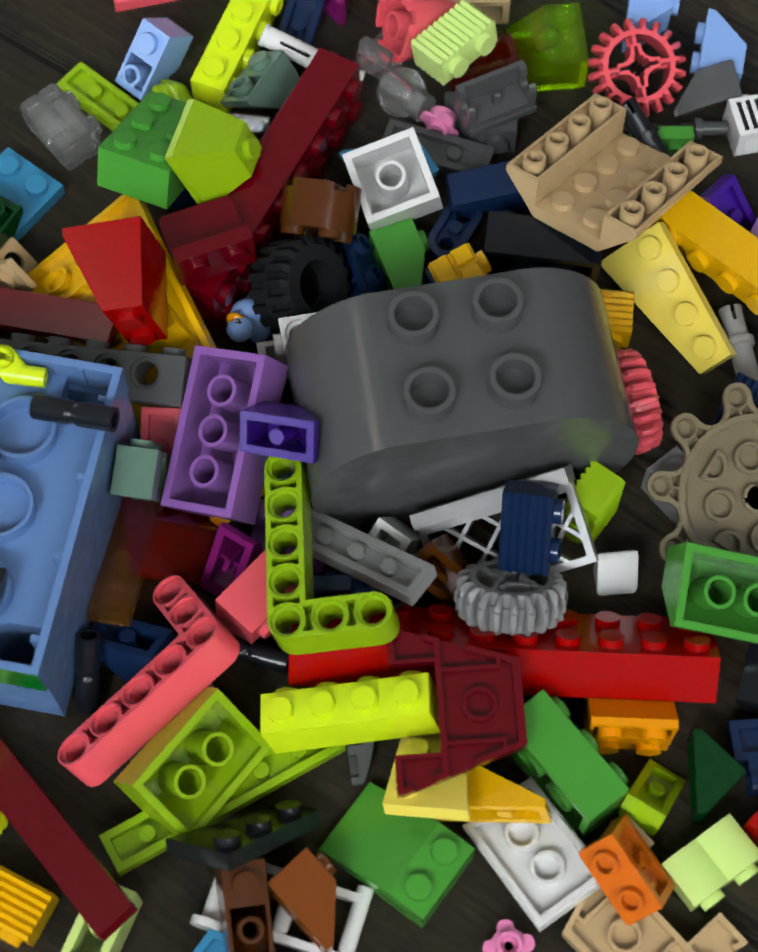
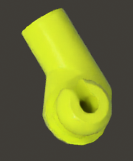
M0 345V377L4 382L22 386L46 387L48 381L47 367L27 365L11 346Z

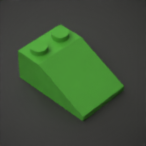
M369 782L321 845L319 852L363 885L372 888L375 894L423 929L473 860L475 848L433 818L385 814L382 802L386 791Z

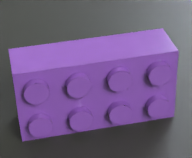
M195 345L161 506L187 513L255 525L264 483L265 462L269 456L239 451L240 410L264 401L281 403L288 365L267 355Z

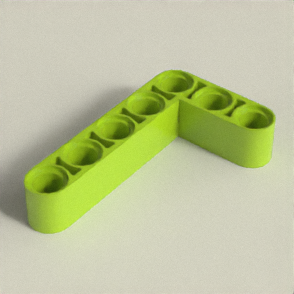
M269 456L264 467L267 623L277 644L283 652L289 655H302L390 643L399 633L400 622L391 600L385 594L365 592L314 599L311 498L306 470L301 461ZM293 473L289 478L281 479L284 475ZM295 509L292 514L285 517L282 516L287 510ZM296 547L292 553L282 555L287 548ZM298 585L292 593L283 594L287 587ZM386 614L382 621L375 624L368 623L374 615ZM343 619L337 627L326 629L330 621ZM300 624L293 633L283 634L288 626Z

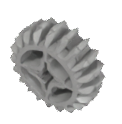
M495 557L492 558V561L480 560L477 564L467 565L466 569L459 572L456 587H454L455 610L458 611L459 618L466 620L467 625L471 627L479 626V630L482 632L489 630L495 632L496 635L505 633L510 634L512 637L514 634L530 636L531 632L541 634L546 631V628H555L558 622L563 621L568 604L567 582L563 580V575L554 572L552 567L548 576L542 577L541 575H526L523 572L498 570V558Z

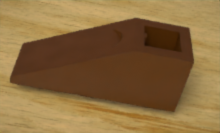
M258 857L230 872L214 868L218 907L226 952H275L265 858Z

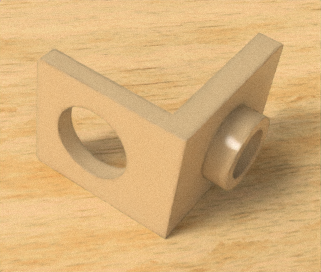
M10 237L0 248V287L30 292L34 290L37 284L27 274L35 268L37 262L14 237ZM10 252L17 254L21 259L22 267L12 258L4 259L5 256Z

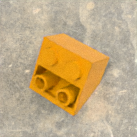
M583 698V729L587 730L596 740L599 746L597 750L599 754L618 753L619 749H634L636 754L642 756L660 755L661 751H667L679 729L675 702Z

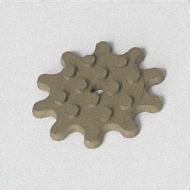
M734 382L724 389L722 394L723 415L717 424L706 425L691 413L678 414L671 422V434L683 449V463L675 471H655L648 477L646 482V490L652 499L672 504L677 512L678 522L675 529L665 535L659 543V553L664 561H666L668 546L684 542L758 557V509H753L748 502H745L749 490L754 486L758 488V409L753 403L750 389L743 383Z

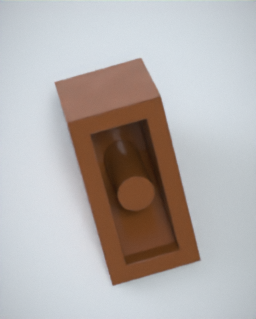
M306 847L267 883L268 892L321 952H331L334 945L336 879L332 875L336 872V869L321 852L313 855Z

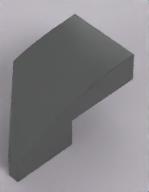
M733 59L697 70L673 111L674 118L704 110L705 107L728 101V99L741 97L742 91Z
M376 741L347 745L352 787L365 784L372 765Z

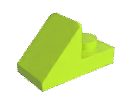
M649 759L621 804L619 816L625 813L628 814L643 831L650 835H655L685 785L686 780Z

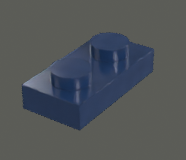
M288 0L278 30L313 46L325 11V0ZM280 42L281 45L308 58L307 54Z

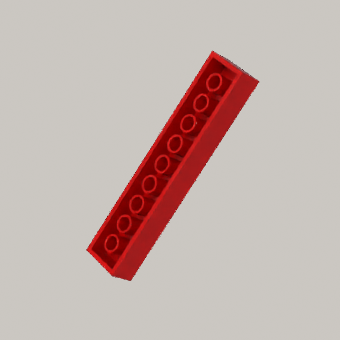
M404 604L401 608L395 609L400 622V628H403V631L422 636L427 634L439 637V640L462 646L467 644L519 657L523 695L535 696L544 689L549 696L716 703L721 656L715 636L672 627L669 617H661L654 613H642L638 616H621L611 611H601L596 614H578L575 611L566 609L564 619L557 623V627L552 629L546 628V631L541 634L531 632L530 636L514 634L512 637L510 634L505 633L496 635L495 632L489 630L482 632L479 630V626L471 627L467 625L466 620L458 617L457 610L443 604L431 605L428 608L410 607ZM376 614L370 618L368 623H378L384 619L386 614ZM343 619L330 621L326 629L337 627ZM292 624L290 633L297 630L300 624ZM387 644L289 655L288 685L316 687L317 684L322 682L344 684L357 682L358 679L366 676H375L381 679L397 677L405 671L428 672L435 686L436 678L434 666L389 669Z

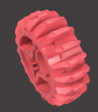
M628 18L623 22V30L617 23H614L610 26L612 36L605 32L599 35L598 38L603 46L594 44L591 47L590 51L599 58H591L587 61L588 67L597 69V72L587 76V80L589 82L599 81L600 85L592 90L593 95L595 93L600 94L603 91L607 98L621 106L624 105V101L633 96L621 92L611 79L627 82L631 92L635 93L636 101L648 117L649 106L657 114L663 110L661 101L668 105L674 101L670 91H681L682 85L674 79L685 77L686 71L676 68V65L685 62L686 58L684 55H674V52L681 47V44L677 41L669 45L666 40L672 35L670 30L664 32L662 36L657 33L660 29L659 22H655L648 30L646 29V18H640L635 29L631 18ZM637 41H642L652 46L659 56L650 57L646 55L642 50L641 43H637ZM625 42L627 49L624 51V63L608 68L609 57L613 48ZM634 61H638L637 65L641 64L643 67H648L638 77L635 76V72L632 74L630 70H625ZM664 69L660 87L654 94L647 96L646 88L649 86V74Z
M632 348L626 350L618 349L616 352L639 440L635 455H639L660 446L663 437L662 428L664 423L661 417L663 411L660 407V397L657 395L656 383L653 382L651 370L647 368L646 361L642 358L641 354Z

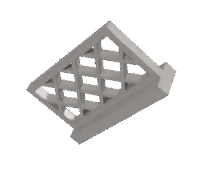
M571 464L519 479V481L559 485L558 495L567 493L572 510L565 523L563 522L562 525L556 524V526L561 528L557 538L563 539L566 531L582 540L586 555L571 559L561 553L560 561L562 562L551 566L554 568V572L558 573L599 560L574 484L576 478ZM506 484L429 507L409 515L413 530H418L423 547L432 541V533L444 530L459 538L456 543L459 550L465 541L484 552L480 560L486 561L489 555L499 558V552L492 548L500 535L501 520L491 515L501 513L502 493ZM482 518L497 526L488 545L467 535L474 520ZM573 518H575L578 529L570 526ZM466 523L462 532L454 528Z

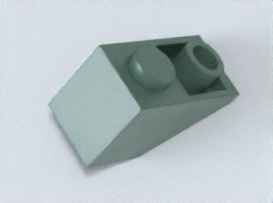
M283 50L258 51L249 58L248 65L239 77L230 84L228 92L220 102L223 107L281 109L299 81L300 76Z

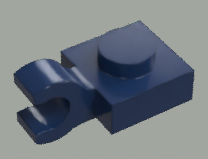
M337 570L327 571L324 575L313 576L314 599L365 592L382 593L378 589H370V585Z
M758 719L729 720L726 728L731 757L741 766L745 765V770L747 771L745 773V783L748 797L758 796Z

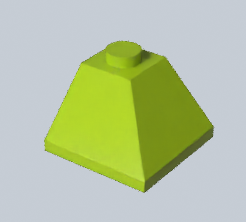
M188 99L164 159L196 203L201 204L227 196L252 177L256 163L261 155L262 146L245 121L196 99Z

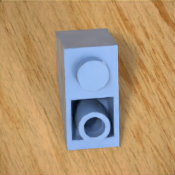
M709 8L705 23L698 22L694 44H700V51H693L689 73L695 74L697 70L733 59L740 84L747 44L716 9Z
M143 18L115 82L139 100H142L151 91L153 85L160 84V80L168 79L179 69L194 36L169 18Z

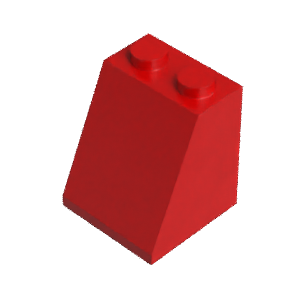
M136 216L62 228V236L102 312L129 344L148 346L156 340L168 339L166 252L142 217Z

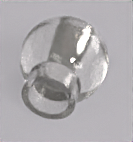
M395 67L388 70L381 77L377 85V99L381 108L387 114L397 118L411 117L417 122H422L420 119L421 113L423 111H430L435 106L436 100L427 92L425 81L417 71L409 67Z

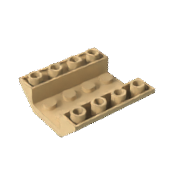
M595 93L508 162L506 171L534 218L598 252L637 239L722 163L723 156L691 140L672 157L641 143L636 138L623 133L627 108Z

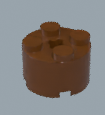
M293 177V180L285 178L279 221L281 233L293 235L294 238L316 237V234H318L317 237L329 239L330 242L352 244V238L356 236L362 189L347 184L346 190H340L334 181Z

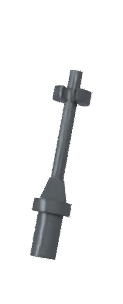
M694 117L693 122L682 123L681 125H657L693 126L694 139H702V136H727L728 121H703L702 117ZM624 125L623 132H627L629 136V130Z

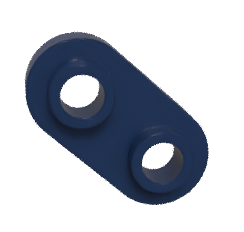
M448 203L429 233L428 253L430 257L436 260L442 253L449 254L450 251L465 243L470 244L482 224L483 211L450 210ZM466 217L469 221L461 222L458 218ZM447 245L450 246L452 249L442 250L440 247Z

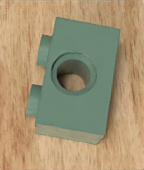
M131 439L130 446L117 444L110 494L126 499L161 503L171 455L162 452L163 446L155 444L156 442Z

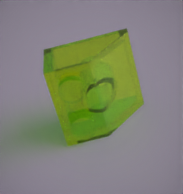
M580 2L543 5L506 29L509 64L523 60L528 70L527 82L528 84L535 82L537 91L585 88L589 58Z

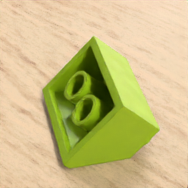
M207 687L149 740L113 782L143 812L175 835L206 827L272 748L255 726L218 688Z

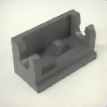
M523 60L455 86L454 110L470 138L537 112V106L535 105L537 96L535 82L528 84V70Z

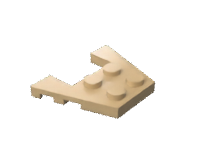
M627 814L651 849L655 844L654 841ZM601 888L575 907L561 934L576 952H736L748 943L721 912L689 942H686L658 911L631 925H626Z

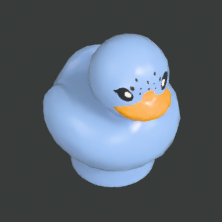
M249 295L245 299L237 301L231 308L230 314L226 317L227 334L235 342H244L248 339H251L253 343L263 342L273 334L270 332V327H264L259 322L261 316L260 314L255 315L252 309L254 301L249 299Z

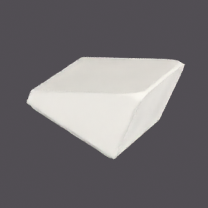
M638 551L599 553V560L594 563L593 567L596 593L599 596L636 592L638 586Z

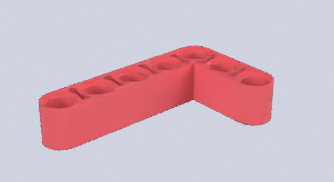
M171 575L163 579L156 586L152 598L155 605L179 636L68 736L58 750V762L88 787H95L106 781L232 665L239 655L240 644L209 605L179 575Z

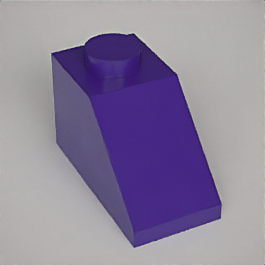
M264 401L240 410L239 451L315 463L317 462L318 419L302 406Z

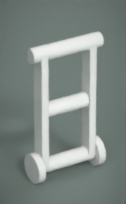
M265 863L267 876L274 877L283 869ZM214 877L202 915L192 914L190 924L205 931L212 929L223 933L218 907L216 879ZM358 885L356 892L336 886V898L350 902L352 905L338 950H332L331 952L356 951L374 893L372 888ZM278 905L272 923L274 943L300 952H321L315 944L287 935L292 918Z

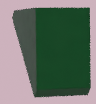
M693 729L687 739L691 823H700L740 782L747 771L705 731Z

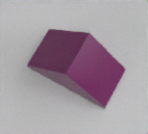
M223 521L219 525L199 586L218 597L264 552V549L258 541Z

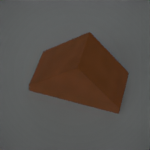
M445 533L429 542L413 556L434 565L438 576L427 590L446 605L453 608L455 606L454 587H456L459 572L466 569V566L470 564L448 534Z

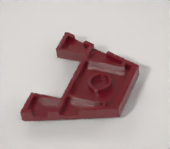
M400 628L394 640L387 643L389 669L420 666L435 667L441 752L395 755L398 798L408 797L527 748L519 657L467 644L462 646L439 640V637L427 634L422 636L403 631V628Z

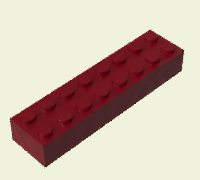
M321 47L260 140V145L262 146L261 155L256 163L252 177L227 195L233 199L243 226L248 224L254 237L256 258H259L258 252L262 247H268V243L277 241L281 235H287L281 233V226H279L285 178L293 180V177L321 179L328 168L329 157L334 150L338 151L342 147L346 138L347 128L351 122L356 123L363 110V103L360 102V93L363 87V82L360 81V64ZM252 263L185 285L208 330L220 334L227 323L226 317L230 314L233 305L242 299L245 293L249 294L248 291L251 290V283L248 282L249 274L254 271L251 266Z

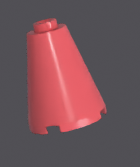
M380 0L376 13V27H382L383 39L377 40L383 56L389 62L398 63L414 59L411 47L412 39H416L418 34H422L423 30H427L429 25H433L434 21H438L440 16L443 17L445 12H449L450 8H454L455 4L460 2L452 0Z

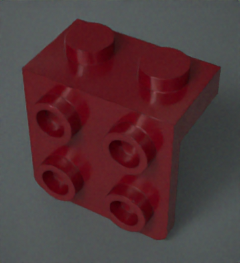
M223 196L164 215L158 221L182 286L257 261L254 237L248 224L243 226L233 199L229 196Z

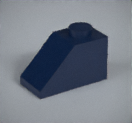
M105 611L89 628L98 630L101 633V661L126 683L175 639L172 629Z

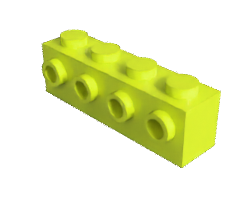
M230 0L190 79L193 99L229 114L231 108L223 107L220 101L228 92L230 84L239 77L248 65L249 58L260 51L262 46L257 44L266 24L268 23L272 26L276 16L280 15L284 0Z
M405 671L397 677L382 679L375 676H366L358 679L357 682L344 684L322 682L313 688L296 689L283 687L277 689L275 693L261 694L260 734L276 754L440 733L436 686L428 672Z

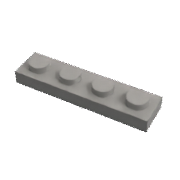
M311 508L313 558L411 606L415 605L438 576L434 565L324 513H317Z

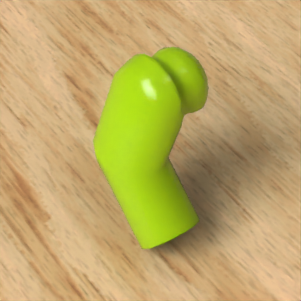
M162 79L160 84L153 85L151 88L153 92L164 93L170 98L185 103L188 99H193L183 83L170 79Z

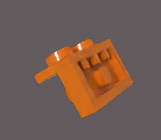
M626 813L612 820L599 839L586 845L579 852V857L626 925H631L662 909L675 887V884Z

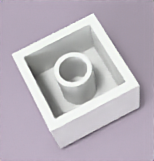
M414 127L342 154L353 186L362 189L360 204L371 231L409 218L414 220L443 209L440 195Z

